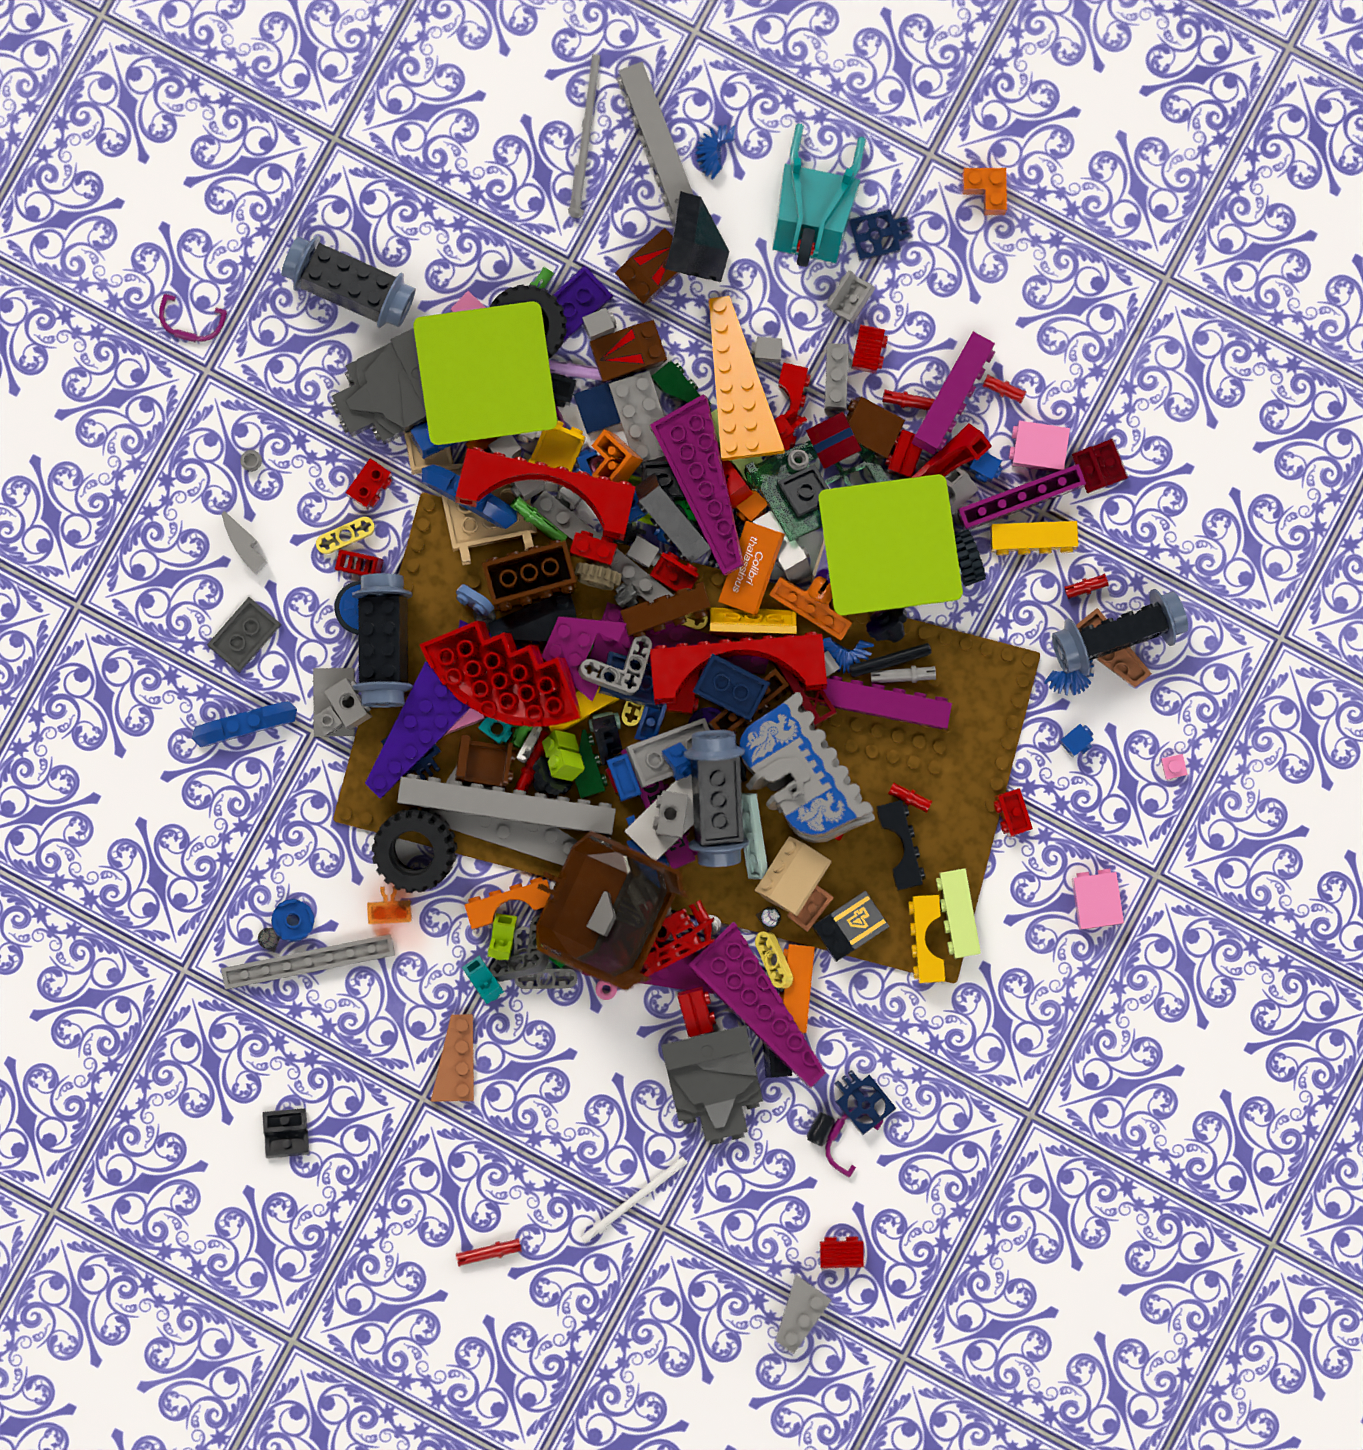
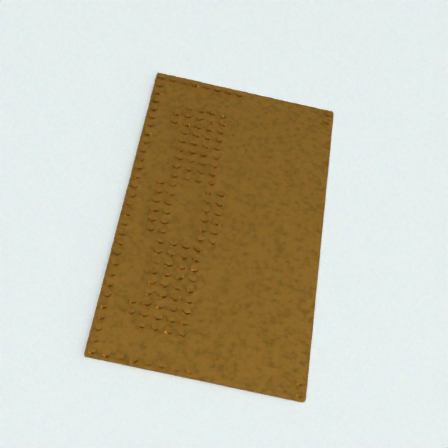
M425 492L421 493L399 572V575L404 576V589L412 593V597L407 599L408 684L413 686L426 661L419 644L458 629L460 620L470 624L476 621L478 614L472 607L464 606L457 600L456 590L464 584L486 597L492 603L482 563L486 562L489 558H502L511 552L519 551L521 553L525 551L523 538L468 548L471 564L462 565L460 550L453 551L442 497ZM538 529L537 535L532 536L534 546L540 545V547H543L552 542L549 537ZM567 537L565 541L568 552H570L573 541ZM614 543L617 544V549L625 556L631 548L629 545ZM570 556L574 572L577 563L591 565L590 561ZM679 559V562L684 565L687 563L691 564L687 560ZM633 561L636 565H638L649 575L655 567L650 565V567L647 569ZM693 562L691 565L698 569L697 573L700 577L692 589L697 588L696 584L703 582L711 608H734L718 602L727 575H723L721 569ZM575 576L578 588L574 589V593L571 595L577 618L602 620L607 602L619 606L614 598L617 594L616 586H614L613 590L599 589L578 582L579 576ZM659 582L663 587H665L674 595V590ZM768 582L759 609L792 610L769 595L775 583ZM641 596L637 598L640 602L639 604L647 602ZM541 598L533 600V604L541 601ZM831 600L830 606L834 609L833 600ZM518 604L512 606L510 611L500 613L499 610L495 611L493 609L491 613L495 616L494 620H497L525 607H521ZM710 611L707 612L708 622L706 627L698 631L709 634ZM876 611L844 615L852 620L853 623L841 641L796 613V636H803L807 632H817L822 634L823 639L831 637L837 644L849 650H853L862 639L874 644V647L863 648L872 653L871 655H866L869 657L868 660L928 643L931 647V655L881 670L911 668V666H916V668L935 666L936 680H920L917 683L905 681L876 684L885 686L884 690L893 691V688L906 690L905 694L914 695V692L927 694L926 698L935 700V696L948 699L949 703H952L948 728L946 730L836 708L837 714L822 722V726L816 729L825 732L828 748L831 747L836 750L839 766L842 765L848 769V776L851 780L850 784H857L859 786L862 802H868L872 806V813L875 816L874 821L844 833L840 841L831 839L827 842L812 843L802 840L794 834L783 812L779 813L778 810H771L766 805L771 796L779 791H771L767 786L762 789L748 790L746 784L750 782L753 775L748 771L740 756L742 765H744L747 772V781L741 783V793H756L768 869L789 836L803 842L832 862L817 885L834 898L814 924L866 891L890 927L846 956L913 973V966H917L916 958H912L911 945H915V936L910 934V923H914L913 914L909 915L908 902L912 901V897L939 895V900L943 899L942 890L938 891L936 885V878H939V873L966 868L972 907L975 914L1000 813H996L993 802L996 801L994 796L1005 793L1040 660V653L910 618L903 623L905 635L900 641L895 643L889 640L876 641L866 631V624L871 621L870 616ZM690 617V618H689V619L694 620V621H695V625H697V626L699 625V623H704V620H702V618H700V619H695V617ZM753 632L752 638L753 640L762 639L764 636L781 638L786 633ZM711 634L723 639H728V637ZM732 638L731 641L736 642L740 641V639ZM521 640L515 644L522 647L536 645L539 647L542 655L547 642L540 641V644H532V641ZM859 658L861 662L867 661L865 659ZM769 660L765 675H754L763 679L775 669V666ZM588 665L586 667L587 674L594 672L591 670V666ZM842 665L840 672L836 670L831 674V676L843 678V682L850 683L851 680H858L864 682V686L872 687L871 673L852 677L848 673L847 668L845 673H843ZM601 669L598 672H596L598 673V675L596 676L597 678H599V674L602 671ZM788 687L785 688L787 693L779 700H776L774 697L768 702L770 707L760 714L757 711L753 715L754 720L747 726L743 727L741 724L735 729L737 732L735 735L736 744L739 747L741 736L746 728L793 696ZM412 689L404 692V704ZM817 690L804 691V693L808 697L816 698ZM695 693V697L699 698L697 711L706 707L715 708L721 712L725 710V708ZM620 699L597 713L618 712L621 729H618L622 749L624 750L626 747L641 741L634 739L638 725L629 727L623 723L621 715L626 700ZM629 703L628 707H632L630 714L626 713L625 717L628 718L627 722L631 723L632 720H637L635 716L636 708L640 711L641 707H636ZM817 703L816 712L820 717L830 712L828 707ZM403 706L390 708L371 707L372 709L369 712L372 717L358 725L333 816L335 822L377 833L380 826L389 817L403 809L409 810L416 807L397 803L401 779L381 799L365 784L384 746L381 741L389 736ZM666 709L658 735L687 725L692 715L668 712ZM592 716L563 731L575 734L578 748L580 747L582 730L586 729L587 734L591 733L595 743L594 746H591L593 754L598 753L601 762L594 731L590 732L588 719H592ZM483 721L447 734L436 743L441 752L433 757V760L441 770L436 772L433 766H431L429 769L434 774L432 777L441 779V783L447 782L457 766L459 744L462 735L470 736V740L498 744L479 730L478 727ZM499 723L494 724L491 728V732L495 735H499L503 731V726ZM542 726V731L551 734L548 726ZM517 727L511 729V732H513V734L510 737V739L506 743L502 741L500 745H508V743L512 740V737ZM514 746L512 750H516L514 763L510 762L513 778L512 783L507 784L505 790L507 793H513L514 787L522 773L521 769L526 765V763L517 759L521 749ZM606 763L604 766H598L600 775L605 774L608 786L604 787L606 792L583 800L591 801L590 805L599 806V803L612 804V808L616 809L612 836L600 835L604 837L609 836L611 840L628 846L627 841L631 840V838L625 832L629 827L626 818L634 815L635 819H637L646 808L640 795L621 802L619 793L615 794L605 769L609 768L608 763ZM424 771L422 774L425 775L428 781V777L430 776L427 774L426 771ZM674 776L662 780L663 784L668 783L669 787L676 781ZM534 779L527 791V796L535 797V793H538L533 786ZM574 779L570 790L565 794L560 793L558 796L567 797L569 802L577 803L578 799L581 798ZM894 782L910 791L913 789L916 791L915 793L933 801L927 813L912 805L908 806L910 817L906 818L908 826H913L915 838H912L913 846H918L920 858L917 859L919 867H923L926 879L922 880L923 884L920 886L899 891L896 890L892 869L902 860L903 844L894 832L881 829L876 811L877 806L900 801L896 797L888 795ZM546 793L548 795L547 799L556 800L555 795ZM693 824L688 829L690 835L686 836L688 842L695 840ZM558 828L577 841L589 833ZM449 829L455 834L454 842L457 843L456 854L543 876L544 872H548L558 877L563 868L562 865ZM407 831L398 838L433 847L429 839L419 832ZM744 848L741 849V862L735 865L723 867L702 866L698 864V855H696V861L677 869L681 872L682 885L687 892L688 899L676 894L670 906L673 911H678L685 907L686 913L694 916L689 905L694 903L699 911L696 901L701 899L708 915L716 916L723 924L730 925L735 922L738 928L757 933L762 931L771 932L777 938L828 951L812 927L806 932L787 917L788 911L768 902L755 891L762 879H748ZM630 858L635 872V879L645 872L636 860ZM648 876L658 893L661 894L663 888ZM627 892L625 898L633 900L629 892ZM940 907L941 917L933 920L927 927L925 943L928 950L934 956L944 960L945 982L954 984L958 981L964 957L954 959L953 954L949 955L947 942H951L950 934L945 933L943 921L947 920L946 912H942ZM766 909H775L780 916L777 924L773 927L767 926L762 921L761 915Z

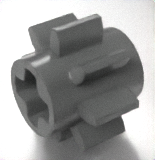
M622 583L615 589L617 594L614 598L621 608H630L640 603L637 600L641 596L640 592L632 583L628 586L626 583Z

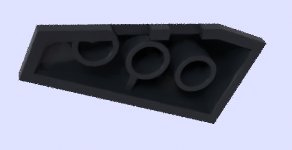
M569 593L552 596L488 623L491 638L502 633H510L515 643L521 640L532 641V644H540V641L548 642L559 616L577 618L572 595Z

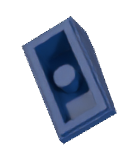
M663 704L661 710L644 706L634 739L644 741L659 734L667 704Z

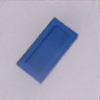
M626 753L607 760L621 802L641 795L642 793L628 754Z

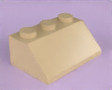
M789 836L755 891L768 902L798 916L832 861L803 842Z

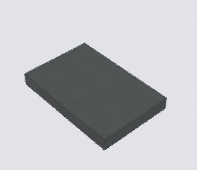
M248 597L210 640L207 646L240 673L282 624L253 599Z

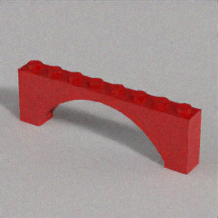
M467 448L455 503L477 507V503L486 495L507 484L525 480L548 481L571 490L585 501L598 518L603 528L604 537L624 541L636 488L630 482H615L605 476L597 478L583 471L575 473L561 466L553 468L548 467L543 462L531 463L521 457L513 459L499 452L491 454L481 448Z
M807 632L803 636L785 634L781 638L764 636L758 640L747 637L736 642L725 639L714 644L703 641L689 646L687 643L677 644L676 647L667 648L666 645L655 646L654 649H650L655 705L676 703V697L682 687L694 674L705 667L712 653L722 659L737 655H749L768 659L794 674L805 685V691L827 689L823 636L817 632Z

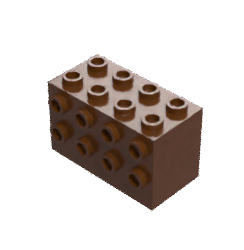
M555 540L543 547H540V545L528 548V551L521 553L519 551L506 554V557H493L482 563L495 611L499 610L500 613L512 610V606L518 604L521 607L532 605L533 600L541 598L542 601L559 593H562V595L574 593V589H577L578 586L566 541Z

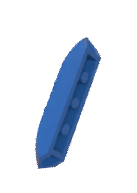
M434 464L422 468V482L427 487L455 502L460 476ZM491 493L477 503V507L459 504L503 529H507L517 522V511Z
M290 701L217 719L196 726L191 739L201 748L295 722L297 708Z

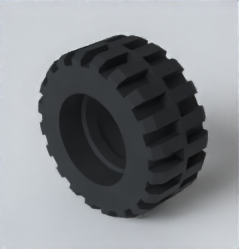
M521 284L506 289L494 299L490 307L532 301L537 302L541 306L542 316L545 321V338L548 359H550L562 346L567 332V319L564 316L562 305H559L557 298L554 295H550L547 292L548 290L537 288L536 285L530 284L525 286Z
M417 807L410 808L409 810L403 809L389 817L375 834V842L372 845L371 851L374 852L372 857L373 864L378 866L376 869L379 875L383 874L385 877L383 881L387 884L390 882L394 884V889L396 890L406 889V893H413L414 891H418V893L425 892L427 889H432L442 882L453 868V863L457 857L455 854L457 850V843L454 842L455 834L448 829V822L446 820L444 822L439 819L440 815L436 812L431 814L429 809L423 808L418 810ZM407 831L423 834L433 846V860L423 869L407 867L396 854V841L400 835Z

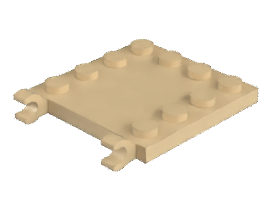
M464 463L443 468L461 476ZM511 484L491 492L492 495L498 497L509 506L516 498L510 489L512 487ZM441 495L453 551L460 550L462 565L471 564L468 548L523 538L525 551L534 546L532 536L537 535V529L530 522L524 521V517L518 512L517 522L507 529H503ZM530 499L525 501L527 504L531 506Z

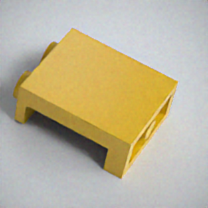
M557 420V425L553 429L542 431L528 462H543L548 467L553 468L561 466L572 472L586 437L582 435V430L571 427L570 430L563 427L564 423Z

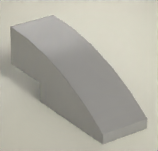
M224 511L222 518L231 543L245 564L257 575L268 563L253 549L258 541Z

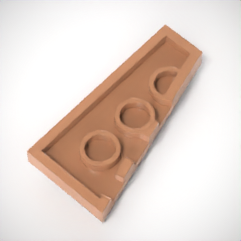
M1096 608L1081 620L1076 627L1079 631H1081V628L1093 625L1095 628L1102 621L1106 620V617ZM1130 647L1096 659L1134 688L1152 674Z
M473 1014L451 1015L430 1102L474 1101Z

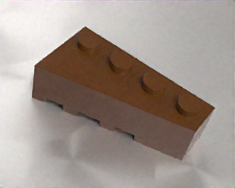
M703 582L696 584L697 588L695 589L683 588L675 592L673 596L664 595L654 599L652 603L647 601L621 610L622 620L624 623H627L625 629L628 637L633 636L635 639L636 637L646 636L645 632L654 630V633L667 629L666 625L672 623L675 626L687 622V618L693 616L695 619L707 616L711 605Z

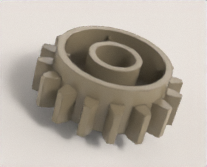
M591 562V565L577 563L574 572L575 576H579L578 582L604 590H613L614 586H620L622 574L612 571L609 565L599 562Z

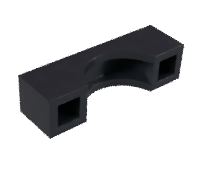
M902 800L877 806L876 811L881 829L894 832L903 844L902 860L892 869L896 890L899 891L922 885V880L926 878L923 867L918 866L917 859L920 858L918 846H913L912 838H915L913 826H908L906 817H910L907 804L903 805Z

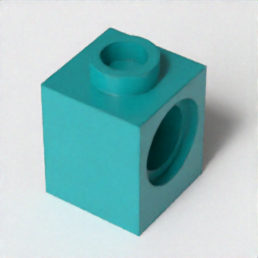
M486 717L478 727L480 731L499 745L502 741L506 743L513 734L510 724ZM496 723L503 726V731L499 735L491 732L492 726Z

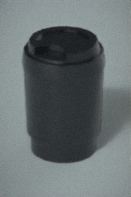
M819 1112L807 1133V1140L821 1147L825 1145L835 1118Z

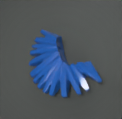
M719 125L717 135L713 128H710L712 137L704 133V137L699 138L703 142L697 141V144L702 146H696L695 149H698V151H695V155L704 156L696 161L703 162L699 168L703 169V173L706 172V176L712 174V180L723 168L721 164V147L723 144L735 140L736 126H732L727 133V125H724L723 129Z
M831 637L823 639L824 652L828 650L833 659H836L835 661L840 667L837 672H840L843 665V673H845L846 668L848 673H850L849 666L853 665L854 662L860 663L859 658L869 659L866 655H871L872 653L863 648L874 647V644L861 639L853 650H849L837 644Z
M1053 670L1044 681V684L1051 681L1049 689L1054 687L1053 692H1056L1058 689V694H1061L1063 689L1066 696H1068L1070 688L1074 696L1076 692L1081 694V690L1084 692L1085 688L1089 687L1088 684L1090 685L1092 682L1087 677H1094V673L1090 672L1088 676H1084L1079 670L1068 674L1064 671Z

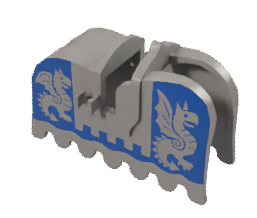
M797 692L780 706L752 723L741 736L740 747L745 749V753L741 757L748 771L753 775L750 782L746 784V787L749 791L762 789L766 786L771 791H779L767 801V807L771 810H778L779 813L783 812L789 827L802 840L812 843L827 842L854 828L874 821L875 816L872 813V806L868 802H862L859 786L857 784H850L851 780L848 776V769L845 766H839L836 750L831 747L828 748L825 732L820 729L814 730L812 727L814 715L811 712L802 711L800 705L803 699L801 694Z

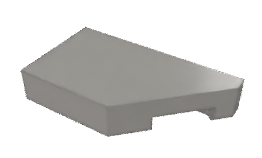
M604 891L587 927L607 937L617 917L611 903V895Z

